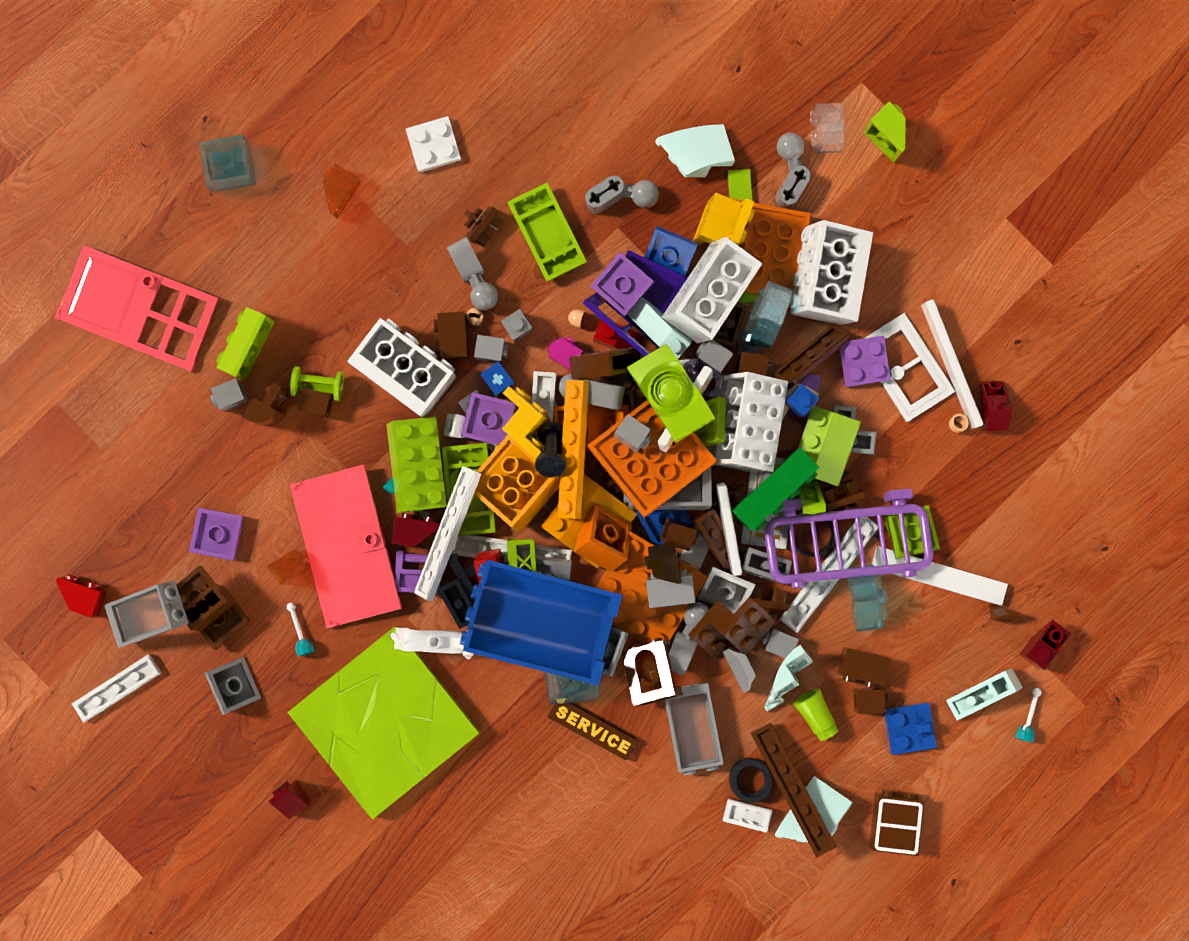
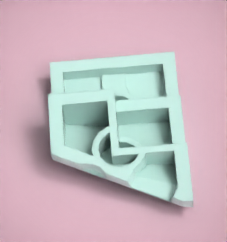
M724 124L683 129L658 137L655 141L658 147L662 146L666 150L670 161L678 167V170L685 178L706 177L712 166H732L735 162Z
M801 645L796 647L781 664L764 707L767 712L784 702L785 700L782 695L799 685V680L795 673L813 663L812 658Z
M814 776L806 786V789L831 836H833L838 828V823L849 810L852 802ZM790 809L776 831L775 836L777 838L795 839L797 842L802 843L808 842Z

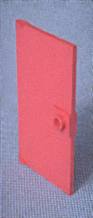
M365 464L290 484L326 628L402 609Z

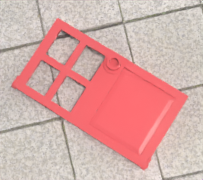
M83 245L61 306L58 307L55 314V319L62 320L174 364L192 373L219 298ZM161 284L180 291L171 317L151 310ZM187 295L207 302L197 328L178 321ZM148 316L168 324L158 350L139 342ZM175 327L195 334L185 360L165 353Z

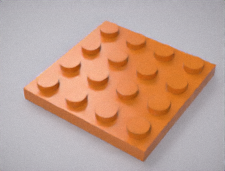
M754 203L752 207L755 210L753 218L745 226L744 230L747 231L744 242L740 243L739 247L760 261L762 265L743 293L790 301L795 289L793 284L794 276L798 272L799 267L797 258L802 250L803 242L801 241V235L805 227L809 226L811 213Z
M648 400L629 413L630 416L651 429L649 437L652 439L644 450L640 448L638 453H635L614 438V432L625 417L587 445L588 449L643 518L647 517L717 463V460L694 432L677 443L673 441L667 453L660 450L658 440L666 428Z
M629 531L628 533L631 537L628 560L612 572L606 569L596 588L622 595L617 617L613 618L612 625L628 632L630 636L646 645L649 644V640L656 638L670 641L684 617L685 610L692 603L649 608L646 579L651 577L653 572L652 569L647 570L645 556H649L648 547L655 546V544L633 531ZM679 559L680 569L687 570V573L692 572L696 597L708 576Z

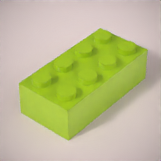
M436 417L397 420L387 423L397 513L447 507Z

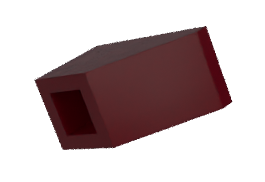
M995 380L981 381V416L985 430H1009L1013 409L1004 382Z
M402 513L401 517L395 516L391 543L417 547L438 531L440 523H437V518L424 516V521L415 520V515Z
M1051 620L1032 636L1019 655L1036 668L1045 670L1071 633L1054 620Z
M296 780L291 784L286 781L272 792L274 797L269 800L270 804L288 819H291L311 803V800Z

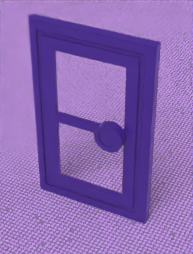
M596 292L583 302L586 307L644 357L650 354V352L629 335L628 330L630 328H636L657 346L655 350L660 348L628 315L624 316L599 293ZM607 303L629 324L624 328L618 326L598 307Z

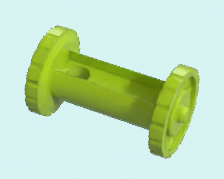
M295 366L291 376V395L298 396L300 390L308 388L333 394L334 400L340 402L344 388V373L338 371L335 378L306 375L301 373L300 367Z

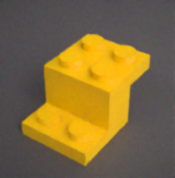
M715 193L707 201L693 241L699 243L698 245L704 242L711 244L723 237H727L739 246L740 243L744 242L747 231L744 230L745 226L753 218L755 212L752 209L754 201L745 199L742 202H738Z
M508 386L503 394L515 403L519 409L502 430L536 459L540 454L544 453V444L535 438L538 436V429L541 425L551 421L546 416L549 412L536 402L531 403L532 397L518 387L513 389Z

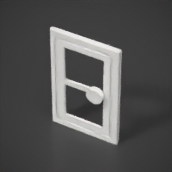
M903 313L865 338L884 335L885 340L899 330H902L918 355L916 359L903 367H893L890 371L891 380L881 381L884 389L907 423L954 393L955 390L906 314ZM922 361L938 388L910 405L895 380L901 379L904 376L905 370Z

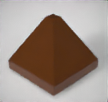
M994 604L989 605L991 619L995 621L1019 617L1017 612Z

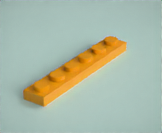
M566 380L561 454L565 459L566 468L560 475L558 518L581 519L589 381Z

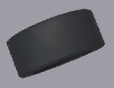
M748 757L734 764L730 771L729 783L737 798L744 802L755 803L762 801L769 795L773 786V777L764 762L757 758ZM756 767L763 773L764 785L758 792L746 793L739 787L738 775L744 768Z

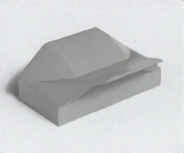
M732 647L725 648L722 653L742 692L745 693L750 690L756 674L745 654Z

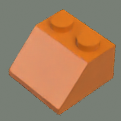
M595 504L577 534L574 553L612 572L628 560L631 537L628 532L631 531L632 524Z

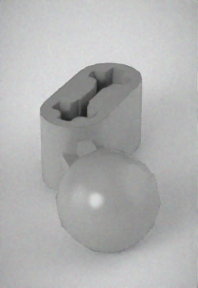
M796 133L783 134L776 144L779 156L787 160L790 171L775 195V202L781 208L792 206L799 199L810 180L809 169L802 166L800 159L804 151V141ZM798 173L801 175L800 181L794 185L797 177L796 174ZM791 189L788 197L789 200L786 201L784 199L785 193Z
M610 176L591 188L586 193L585 201L588 210L594 214L603 212L623 197L632 198L633 202L641 208H650L659 199V189L654 182L649 180H641L635 185L624 184L623 180L618 176ZM611 186H614L615 188L618 187V191L615 192V190H614V189L611 190L610 187H611ZM595 198L596 200H599L600 203L597 204L596 202H592V199Z
M467 237L446 247L464 283L470 282L473 288L470 294L471 303L480 310L493 308L498 301V291L494 285L484 282L481 275L485 272Z
M571 373L561 378L559 392L563 398H565L566 380L589 381L588 404L621 410L625 387L584 378L572 379Z
M692 603L685 610L684 621L686 626L683 632L677 631L671 642L672 645L668 649L672 671L681 676L684 675L697 646V643L688 634L710 610L704 603Z

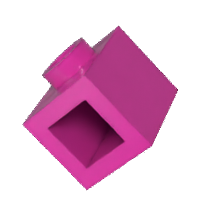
M560 337L558 341L553 340L547 350L550 352L548 355L549 359L570 372L569 357L582 355L583 351L576 347L578 343L569 337L565 339Z

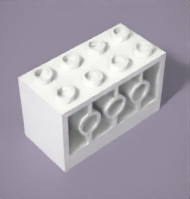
M825 220L806 226L801 235L803 244L797 258L799 267L793 280L795 289L789 303L791 308L790 314L835 325L858 322L873 232Z
M727 237L711 243L661 318L696 343L712 340L762 263Z
M380 318L347 362L419 416L427 418L457 378L454 374L455 369L444 359L440 362L436 360L437 355L425 345L423 348H420L417 339L409 333L401 334L400 331L402 329L393 321L387 319L385 322ZM390 349L391 353L385 356L384 352ZM409 362V367L403 369L402 365ZM427 375L426 378L428 380L420 384V378Z
M750 372L723 375L720 397L726 399L725 442L711 446L710 453L717 460V463L714 465L745 472H774L788 381Z

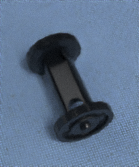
M546 422L538 429V439L544 444V453L536 458L535 468L539 474L545 477H557L566 468L565 459L559 455V446L562 445L563 425L558 422Z

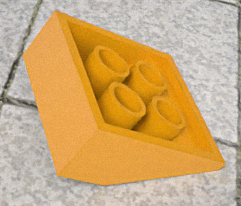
M507 435L477 470V472L481 473L474 494L511 528L521 533L560 486V477H545L539 474L535 468L536 459Z
M584 474L581 519L558 518L557 505L541 527L575 552L577 534L595 504L629 523H632L637 514L633 510H628L624 503ZM584 558L586 561H588L589 563H591L593 566H595V567L598 569L599 565H597V564H595L594 562H592V561H590V560Z

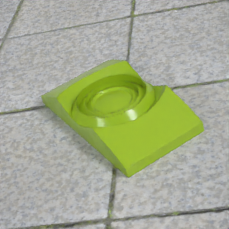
M548 183L507 202L546 282L587 263Z
M667 344L627 367L629 373L675 443L715 420L703 396L692 383L680 361Z
M487 443L442 447L447 505L462 467L465 466L477 471L489 457ZM475 494L472 497L458 536L496 533L494 511Z

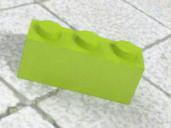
M246 307L245 311L239 313L236 320L238 325L235 331H231L226 341L228 345L225 351L220 352L216 361L218 363L216 368L243 381H246L275 323L266 315Z
M816 406L812 407L798 448L801 447L820 467L816 471L818 475L815 479L839 486L861 425L860 421Z

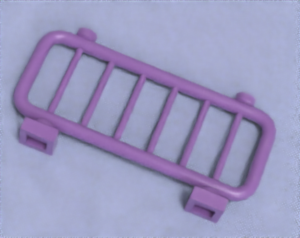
M912 489L891 490L885 493V503H892L893 506L820 512L814 515H796V512L802 508L801 499L785 500L782 503L784 505L783 509L778 512L782 513V516L772 518L765 526V541L770 574L775 581L782 584H791L793 589L806 587L805 582L902 572L903 577L917 576L916 571L928 568L933 561V547L927 513L917 504H906V501L913 498ZM903 513H915L919 517L924 549V559L920 562L910 563ZM899 514L906 563L888 565L881 516ZM877 516L884 565L866 567L859 518ZM855 518L861 568L844 569L837 520ZM833 520L839 570L822 571L815 522ZM810 522L817 572L799 574L793 524ZM788 525L795 574L783 575L779 572L774 540V528L776 526Z

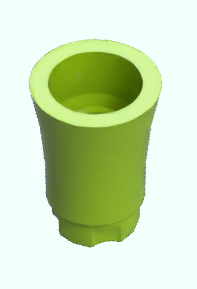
M820 688L812 689L794 700L793 705L801 713L812 732L816 734L820 741L827 740L838 732L835 720L826 705Z

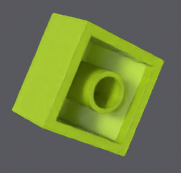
M889 101L870 119L863 133L893 163L905 150V116L898 105H893Z

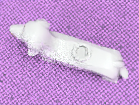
M396 627L395 633H391V638L395 641L394 649L434 653H461L466 659H471L474 655L473 653L463 651L464 645L459 644L462 635L460 631L413 630Z

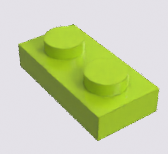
M811 481L809 484L804 482L799 487L801 491L797 495L798 499H801L802 513L814 515L826 512V504L818 481Z

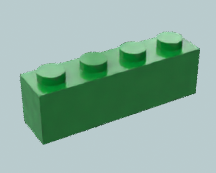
M801 447L796 449L774 472L732 510V513L749 531L754 529L759 531L766 525L767 521L765 519L771 513L775 516L783 509L784 505L782 503L788 497L792 500L800 493L799 487L805 481L809 484L817 477L816 471L820 467Z

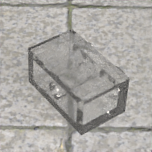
M843 103L816 104L814 110L810 112V124L814 125V133H811V147L815 146V153H842L845 148Z

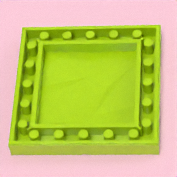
M397 626L393 627L287 712L372 820L480 733V730L417 651L394 649L395 641L391 638V633H395Z

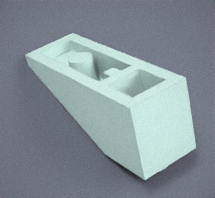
M643 297L627 314L659 347L667 344L677 359L691 344V338L661 318L663 313Z
M1011 667L946 701L956 720H959L1023 687Z

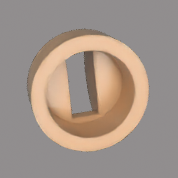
M471 308L466 313V320L472 326H479L484 321V314L478 308ZM471 313L480 315V319L475 317H469V314Z
M571 311L568 316L570 324L581 329L585 323L586 311Z
M956 414L949 421V428L955 433L963 432L969 425L967 417L963 414Z

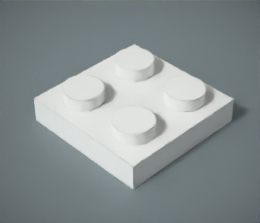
M448 116L406 128L419 173L461 161Z

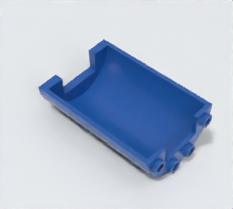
M486 560L485 564L481 563L477 575L481 579L479 585L474 584L471 598L475 599L473 608L468 607L465 620L469 621L467 632H462L459 643L464 645L463 651L599 686L605 664L603 657L613 618L617 617L622 595Z

